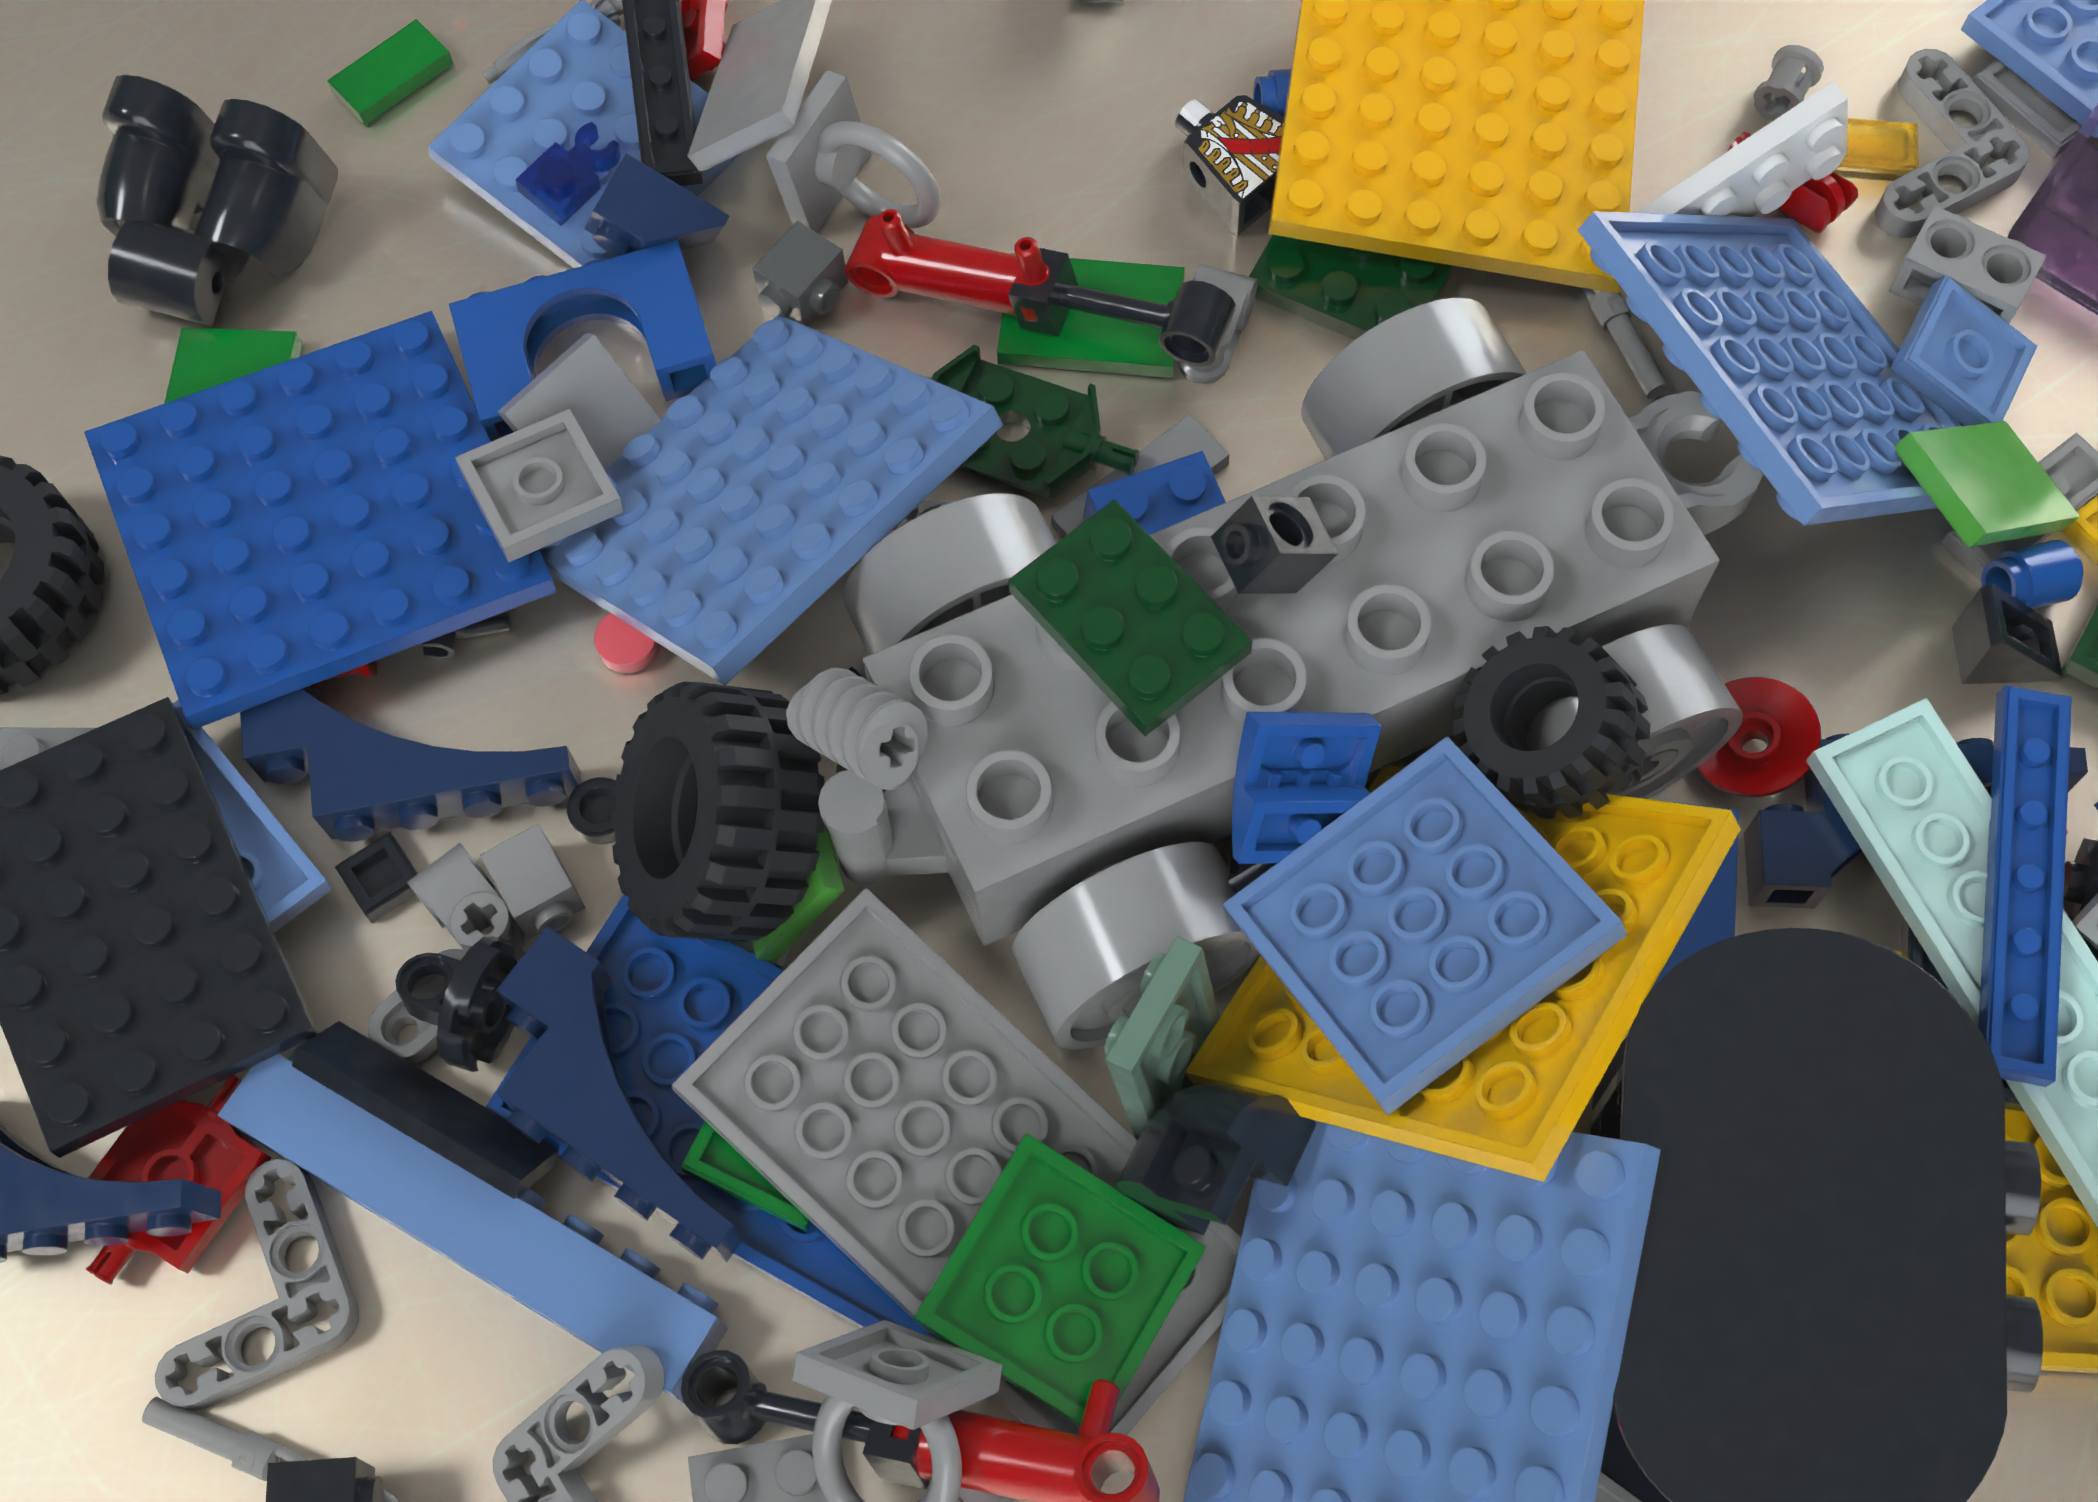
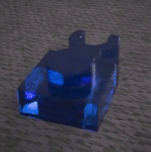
M593 122L587 123L577 131L575 146L569 152L555 142L515 179L518 192L562 226L601 189L599 176L595 172L608 171L618 164L621 158L619 143L613 140L602 150L590 149V146L596 143L599 136L597 126Z

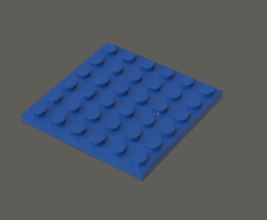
M432 311L84 432L181 708L192 730L556 593L553 579L540 550H536L508 563L459 470L455 457L491 441L484 426L479 421L475 405Z

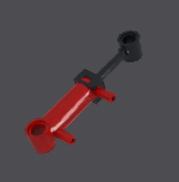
M887 209L880 215L868 218L844 268L845 276L854 286L876 297L891 298L895 297L898 291L996 311L1016 316L1021 329L1058 337L1070 309L1161 328L1158 343L1162 350L1179 362L1200 367L1211 365L1215 361L1236 307L1234 300L1227 292L1204 281L1192 280L1184 282L1179 287L1175 299L1170 300L1167 305L1080 287L1068 253L1039 248L1037 241L1032 237L1019 239L1014 246L1015 254L915 234L912 229L904 224L900 213L895 209Z
M714 1350L698 1357L688 1367L681 1385L683 1403L712 1439L723 1444H739L750 1440L762 1429L766 1421L813 1432L816 1417L822 1404L768 1392L765 1384L757 1380L741 1357L728 1350ZM1098 1379L1092 1383L1078 1435L964 1410H958L948 1415L958 1438L961 1452V1488L1023 1502H1159L1160 1488L1144 1449L1135 1439L1122 1433H1109L1120 1394L1119 1387L1111 1381ZM737 1388L730 1401L719 1407H714L719 1396L725 1391ZM852 1410L845 1422L842 1438L865 1443L862 1453L878 1477L882 1480L927 1490L929 1482L932 1480V1461L930 1450L921 1428L912 1430L902 1425L877 1422L866 1417L861 1411ZM1117 1472H1130L1134 1474L1131 1484L1124 1491L1116 1494L1101 1492L1105 1480L1112 1474Z

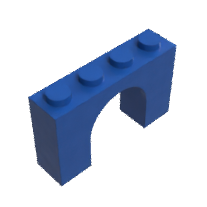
M678 239L606 260H592L581 267L549 276H535L524 283L492 292H478L467 299L449 303L479 421L484 426L491 442L513 433V430L497 411L537 377L538 362L545 347L560 332L573 325L593 320H606L623 324L637 332L648 345L665 401L687 396L707 377H710L711 370L716 366L714 354Z

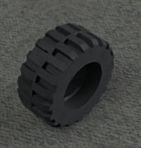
M1 455L0 543H15V549L11 563L0 579V695L8 693V685L17 682L23 688L41 679L38 672L50 664L57 668L70 656L66 649L74 640L81 643L91 628V625L86 620L89 613L97 614L99 611L103 593L96 585L102 584L105 579L104 562L97 555L100 547L94 534L53 483H49L39 471L31 466L16 464L12 458Z
M684 681L656 695L647 704L648 711L640 714L632 727L634 735L632 740L627 741L621 756L624 761L621 774L616 776L614 793H617L616 810H612L611 828L615 829L616 844L612 846L613 859L620 869V875L617 880L621 893L629 898L627 906L633 915L641 920L642 924L659 936L744 942L758 940L785 923L794 913L792 905L803 900L809 887L806 881L810 871L815 870L820 853L816 850L819 833L824 831V823L821 818L818 800L820 791L825 785V780L818 770V763L822 760L820 753L797 740L789 729L786 709L790 701L781 694H774L768 690Z

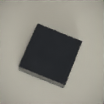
M391 832L335 866V869L357 904L371 923L416 896L407 882L416 876L418 872Z

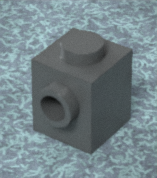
M797 220L752 268L759 294L758 301L761 306L774 318L776 316L786 317L807 327L818 315L827 314L837 302L840 291L849 283L844 272L846 265L843 249Z

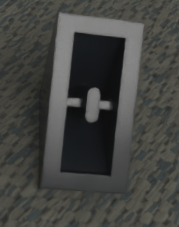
M1994 584L1981 587L1952 626L1962 684L2052 682L2063 678L2052 621Z

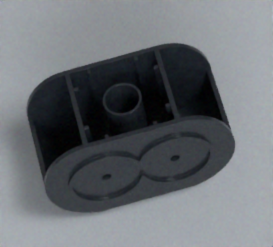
M1782 928L1745 933L1703 948L1676 965L1652 988L1641 1004L1639 1012L1630 1027L1628 1036L1621 1043L1592 1096L1589 1135L1644 1143L1661 1150L1620 1370L1613 1394V1407L1600 1471L1641 1502H1966L1984 1479L1996 1456L2007 1418V1390L2032 1392L2039 1379L2043 1356V1329L2037 1302L2032 1297L2006 1295V1233L2029 1235L2035 1227L2041 1198L2040 1162L2036 1148L2032 1143L2005 1141V1094L1994 1056L1978 1026L1949 990L1911 960L1869 940L1841 932L1821 929Z

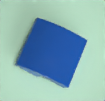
M1247 712L1241 735L1234 782L1232 808L1233 858L1239 864L1278 863L1368 796L1370 792L1365 788L1382 725L1369 713Z

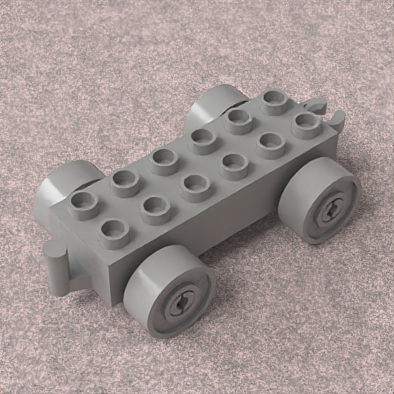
M1447 298L1408 309L1383 321L1346 346L1323 368L1309 387L1301 408L1302 420L1326 460L1150 535L1238 625L1253 643L1250 655L1146 737L1009 592L1008 579L1056 544L1038 507L1025 497L996 493L973 496L935 508L899 527L876 544L855 566L844 587V605L869 655L862 658L867 680L919 708L927 721L928 738L916 770L910 779L896 790H886L883 793L882 789L849 770L838 772L829 778L822 787L818 800L819 810L823 823L829 829L840 868L848 879L863 885L880 883L889 876L949 873L983 946L1019 931L1014 939L1012 952L1056 1044L1068 1050L1103 1046L1116 1020L1123 1014L1130 1017L1143 995L1140 992V984L1150 961L1157 954L1165 956L1176 936L1203 948L1214 994L1242 975L1260 956L1259 952L1222 905L1236 893L1228 882L1230 871L1218 848L1212 845V843L1232 835V808L1236 765L1247 712H1341L1371 714L1382 725L1369 770L1370 773L1437 743L1447 736L1454 735L1453 722L1463 718V715L1454 709L1457 694H1467L1470 688L1463 679L1471 667L1479 671L1487 661L1481 655L1492 645L1498 651H1501L1508 646L1506 637L1518 631L1529 639L1532 638L1534 627L1549 626L1557 635L1565 627L1578 631L1585 640L1590 637L1601 645L1637 684L1635 688L1645 697L1649 709L1641 714L1651 724L1650 739L1638 740V745L1646 752L1641 767L1632 764L1629 766L1625 774L1632 781L1623 792L1614 786L1606 794L1648 799L1682 779L1713 756L1736 733L1743 721V713L1687 626L1720 561L1704 535L1725 526L1746 510L1764 474L1761 470L1751 466L1741 454L1725 466L1719 477L1703 484L1687 483L1677 478L1668 469L1664 457L1665 450L1669 445L1686 438L1709 441L1715 437L1723 421L1714 417L1703 406L1699 397L1701 392L1685 391L1661 397L1644 406L1640 414L1627 417L1584 349L1527 373L1487 309L1478 301L1468 298ZM1251 496L1310 497L1338 552V555L1297 593L1238 594L1211 539V536ZM1578 696L1557 699L1547 704L1536 714L1527 731L1526 751L1546 748L1566 734L1577 714Z

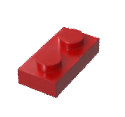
M679 0L689 79L692 82L705 72L715 69L722 60L725 42L723 41L724 15L728 7V0Z

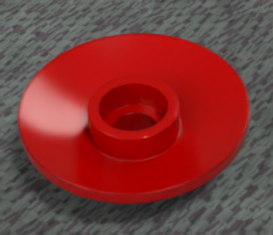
M1746 677L1725 683L1726 688L1743 713V721L1731 739L1713 756L1696 768L1698 772L1716 788L1742 797L1770 796L1794 786L1811 769L1806 761L1813 751L1819 749L1821 726L1813 705L1796 688L1779 680L1765 677ZM1753 739L1762 740L1767 744L1765 750L1756 753L1747 752L1743 747L1748 741Z

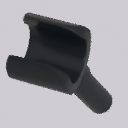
M508 616L484 619L421 643L424 646L423 654L431 659H450L455 656L457 639H469L474 636L510 631Z

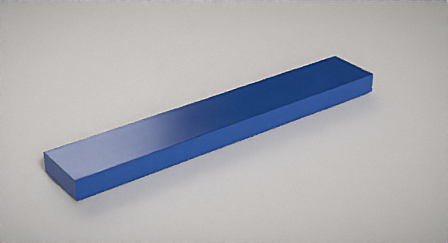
M2004 685L1996 694L1991 783L1992 803L1991 819L1989 820L1978 1028L1994 1056L2001 1079L2047 1087L2056 1081L2072 697Z

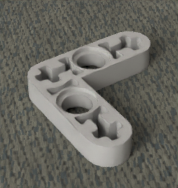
M1923 49L1911 55L1899 79L1898 86L1899 92L1905 101L1950 152L1903 175L1886 187L1875 210V220L1883 231L1897 238L1917 236L1934 205L1950 213L1959 214L2009 188L2018 180L2030 157V148L2025 139L1957 62L1947 53L1937 49ZM1954 110L1969 112L1975 117L1978 125L1973 127L1957 125L1950 118L1949 112ZM1989 156L1996 160L1988 164L1984 172H1982L1981 169ZM1942 175L1959 177L1964 181L1967 190L1960 193L1950 192L1940 185L1938 177ZM1922 194L1924 198L1920 201L1914 213L1907 207L1917 203ZM1896 203L1898 204V206H1900L1901 208H1904V209H1902V210L1897 209V208L1895 207Z
M275 1159L263 1163L253 1171L245 1187L246 1204L279 1299L182 1342L167 1351L157 1365L155 1385L161 1398L171 1405L191 1411L209 1408L339 1348L349 1341L357 1329L359 1321L358 1305L315 1184L308 1173L288 1160ZM281 1178L288 1184L295 1185L294 1188L286 1192V1200L290 1212L300 1219L308 1215L307 1219L287 1223L284 1211L270 1200L266 1201V1198L275 1193V1181ZM303 1236L315 1237L318 1242L319 1253L314 1264L305 1271L290 1272L285 1264V1254L291 1242ZM322 1300L334 1308H339L338 1312L329 1317L331 1328L326 1332L314 1325H308L291 1333L287 1325L282 1321V1318L287 1316L289 1321L299 1326L314 1319L318 1315L316 1304ZM261 1327L270 1328L275 1336L273 1353L262 1364L255 1366L247 1365L241 1355L243 1340L254 1329ZM293 1335L300 1342V1344L295 1348ZM219 1346L222 1348V1356L217 1351ZM224 1360L233 1372V1376L229 1378L228 1372L216 1367L201 1374L197 1378L198 1390L195 1392L178 1386V1381L187 1376L186 1364L190 1361L201 1367H210Z
M628 1345L613 1348L602 1353L502 1439L494 1453L493 1474L507 1502H597L578 1468L649 1409L660 1397L665 1383L664 1369L660 1358L652 1349L643 1345ZM631 1366L635 1374L629 1382L631 1391L608 1398L602 1391L611 1390L624 1380L626 1376L624 1367ZM574 1401L582 1404L590 1417V1429L583 1441L575 1439L567 1427L566 1415ZM532 1450L536 1461L530 1467L532 1475H527L523 1465L529 1459L528 1451ZM553 1484L556 1491L539 1499V1494L550 1490L547 1485Z

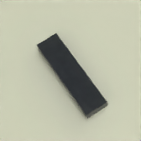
M622 0L641 162L680 186L703 184L702 172L696 168L687 156L696 132L680 1Z
M340 1021L296 1047L292 1067L513 1199L517 1198L553 1169L558 1149L544 1141H541L540 1144L535 1143L514 1128L502 1116Z

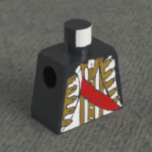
M1246 95L1236 96L1216 113H1213L1199 100L1193 99L1181 109L1175 121L1176 128L1187 136L1183 145V173L1188 182L1226 227L1238 237L1272 208L1284 117Z

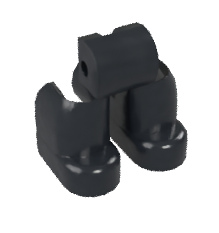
M116 76L102 113L103 123L113 134V138L101 171L97 195L100 221L116 236L108 260V281L111 293L118 303L149 312H161L180 317L184 320L212 326L226 284L241 273L250 255L259 260L266 267L270 275L277 277L294 271L305 261L311 253L320 231L327 206L338 179V168L302 125L284 113L268 106L241 99L224 100L214 123L196 103L173 88L140 76ZM202 212L196 230H190L192 216Z

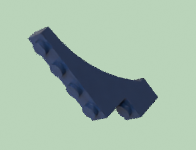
M309 687L240 712L243 759L263 782L270 781L277 784H290L301 781L305 778L306 774H309L312 816L331 839L357 842L373 837L376 831L397 827L408 830H422L435 826L440 819L462 815L470 818H487L497 815L502 811V808L526 803L540 807L551 806L562 802L566 796H570L574 789L582 783L580 769L567 746L529 751H469L431 746L395 737L356 722L320 702Z
M1837 734L1826 739H1820L1819 748L1849 734ZM1969 738L1957 742L1956 744L1991 796L1994 742L1987 738ZM2070 747L2068 792L2088 773L2085 748ZM1812 769L1804 776L1807 811H1804L1802 806L1796 804L1772 805L1764 810H1759L1744 832L1749 906L1815 909L1832 888L1831 879L1863 853Z
M546 926L496 989L511 1008L505 1018L524 1034L537 1041L497 1092L512 1110L506 1121L537 1144H540L544 1137L548 1135L562 1145L566 1150L560 1156V1159L587 1180L594 1182L601 1173L620 1186L614 1197L642 1219L648 1221L655 1211L675 1225L669 1237L697 1258L703 1260L710 1250L728 1262L744 1239L732 1223L698 1197L666 1163L647 1135L629 1099L614 1055L606 1014L605 991L613 981L600 961L549 926Z
M0 1125V1263L6 1262L7 1252L22 1250L23 1253L29 1255H57L67 1252L69 1242L84 1240L85 1244L94 1246L121 1245L129 1242V1233L147 1230V1234L154 1236H179L190 1233L192 1223L221 1219V1191L184 1179L137 1183L93 1180L80 1177L58 1168L27 1149Z

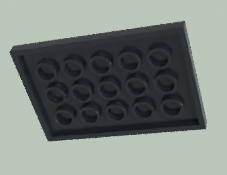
M169 697L0 770V1025L49 1151L58 1158L319 1034L178 711Z

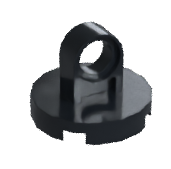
M494 936L482 937L469 948L462 960L428 952L412 957L398 970L395 979L396 991L404 1007L411 1016L418 1020L438 1026L437 1045L439 1054L447 1064L470 1072L478 1071L477 1061L490 1064L497 1058L508 1041L514 1025L505 1016L511 1008L496 989L525 954L517 943ZM432 974L442 975L447 978L445 988L437 996L430 999H417L412 996L413 987L421 978Z

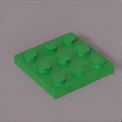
M1026 1133L1015 1148L911 1320L950 1345L1002 1364L1001 1377L1080 1427L1094 1381L1104 1379L1115 1383L1120 1389L1119 1402L1203 1255L1206 1246Z

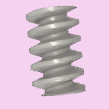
M831 668L819 673L793 695L786 709L788 727L797 740L879 789L896 790L910 779L918 766L919 758L924 752L928 738L927 721L919 708L846 668Z

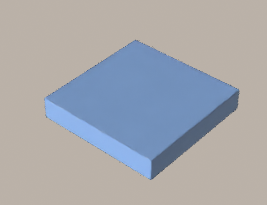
M1944 275L1931 285L1890 369L1964 426L2001 422L2010 407L2037 349V345L1950 277Z

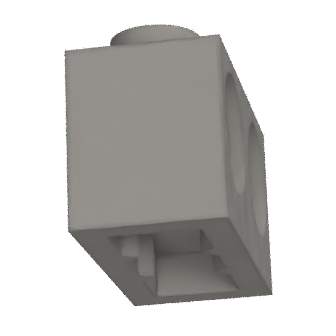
M1934 205L1888 291L1921 306L1931 285L1944 275H1947L2002 319L2010 323L2047 255L2027 247L2020 241L2006 238L1979 226L1964 216L1950 213Z

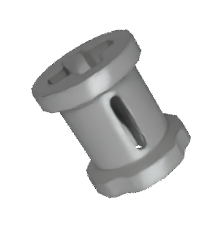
M1787 45L1781 47L1775 53L1771 64L1773 71L1769 79L1757 87L1753 96L1755 100L1754 107L1768 120L1774 121L1804 101L1808 89L1820 81L1824 71L1823 62L1809 48L1800 45ZM1803 67L1806 68L1805 74L1801 72ZM1772 95L1775 96L1774 101H1771Z

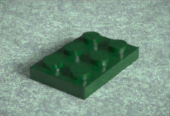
M1272 235L1249 277L1258 279L1256 299L1355 340L1368 330L1401 312L1438 300L1453 272L1454 266Z
M1115 499L1008 579L1009 592L1145 737L1250 655L1252 651L1253 641Z

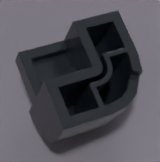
M1226 1082L1191 1085L1172 1093L1148 1119L1117 1181L1118 1190L1169 1224L1204 1235L1210 1221L1224 1225L1227 1224L1249 1176L1288 1186L1317 1123L1312 1119L1301 1117L1288 1099L1277 1094Z

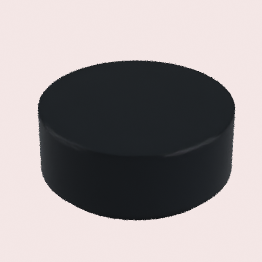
M597 777L586 780L577 786L569 797L567 803L568 819L575 832L589 843L608 844L615 841V829L611 828L612 810H616L617 793H614L616 781L613 779Z

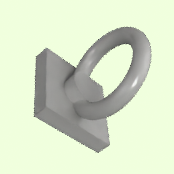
M826 70L799 108L794 128L782 133L766 155L792 225L798 220L816 233L819 232L842 197H845L851 204L871 217L880 215L884 210L895 209L900 213L904 224L909 228H920L928 225L937 217L941 207V195L938 184L924 162L910 148L892 135L871 125L861 123L847 77ZM871 152L893 165L909 181L916 193L917 204L904 205L886 199L868 188L856 177L872 155Z
M882 1320L796 1352L792 1381L827 1395L816 1417L812 1441L815 1472L827 1502H865L858 1495L848 1478L841 1450L843 1428L849 1414L855 1407L860 1408V1411L866 1417L877 1422L902 1425L912 1430L920 1427L926 1438L932 1461V1480L924 1502H957L961 1487L962 1460L958 1438L948 1415L999 1392L1002 1364L887 1320Z

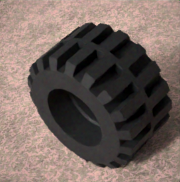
M1549 626L1534 627L1532 638L1529 639L1520 631L1507 636V647L1498 651L1492 645L1481 655L1487 661L1479 671L1471 667L1463 679L1470 688L1467 694H1457L1454 709L1463 715L1462 719L1453 722L1454 737L1464 744L1459 749L1514 807L1525 813L1530 809L1540 818L1554 819L1558 810L1569 819L1583 816V804L1588 802L1598 810L1610 802L1606 792L1612 787L1616 786L1622 792L1632 781L1625 774L1629 766L1632 764L1641 767L1646 756V752L1638 745V740L1650 739L1651 724L1641 715L1649 710L1645 697L1635 688L1637 686L1635 681L1601 645L1590 637L1585 640L1576 630L1563 627L1557 635ZM1578 696L1577 714L1566 734L1546 748L1526 751L1527 731L1536 714L1547 704L1557 699Z

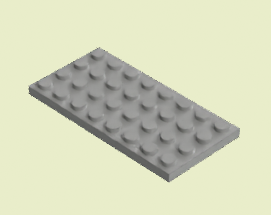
M867 888L830 923L672 1084V1090L911 1318H913L1004 1166L1026 1133L1118 1190L1117 1181L1137 1143V1140ZM1210 1221L1204 1235L1176 1227L1206 1246V1249L1119 1400L1109 1433H1122L1127 1436L1222 1324L1241 1242V1237L1227 1224L1224 1225ZM922 1327L932 1338L945 1342L935 1334L931 1333L930 1331ZM1002 1377L1000 1378L999 1392L993 1396L1022 1423L1078 1435L1080 1427Z

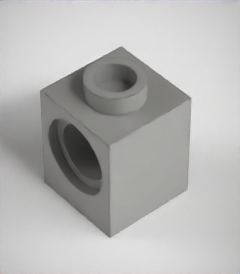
M538 823L480 854L510 913L528 939L541 934L546 926H549L556 932L563 929L573 920L574 914L586 908L554 848Z

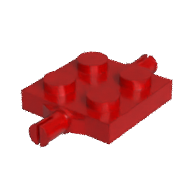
M235 1075L227 1078L207 1107L200 1103L181 1100L126 1126L88 1177L93 1180L137 1183L173 1179L191 1181L221 1191V1219L192 1223L191 1232L179 1236H154L147 1234V1230L129 1233L128 1243L104 1246L90 1266L86 1268L88 1272L94 1274L107 1284L112 1285L113 1280L135 1250L155 1254L187 1274L191 1271L245 1196V1187L250 1175L257 1167L271 1160L270 1156L245 1141L235 1127L218 1116V1113L239 1086L242 1079Z

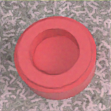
M612 613L600 621L594 634L595 647L602 662L609 669L618 673L630 674L645 669L654 661L660 647L659 643Z

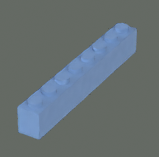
M296 1049L288 1059L277 1054L252 1066L218 1113L220 1118L231 1124L239 1132L283 1159L292 1162L306 1173L600 1353L628 1345H643L652 1349L660 1358L664 1369L665 1383L663 1391L682 1403L681 1385L688 1367L701 1355L714 1351L728 1330L719 1318L713 1315L719 1304L706 1294L687 1283H683L676 1293L655 1280L661 1269L646 1258L628 1248L618 1258L598 1246L604 1235L586 1222L569 1214L564 1223L561 1224L543 1213L542 1210L547 1201L529 1188L513 1199L292 1067ZM631 1366L625 1367V1368H627L628 1370H630V1371H632V1372L634 1373V1371H633V1369L631 1368Z

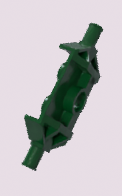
M972 345L933 374L932 378L927 377L994 406L1003 426L1009 423H1020L1029 430L1024 438L1017 441L1003 440L997 435L998 431H996L959 468L1049 499L1056 497L1087 471H1096L1099 464L1125 472L1128 475H1132L1134 467L1136 468L1140 454L1139 450L1107 441V438L1101 435L1096 386L1093 384H1089L1088 395L990 363L981 359L980 348L977 345Z

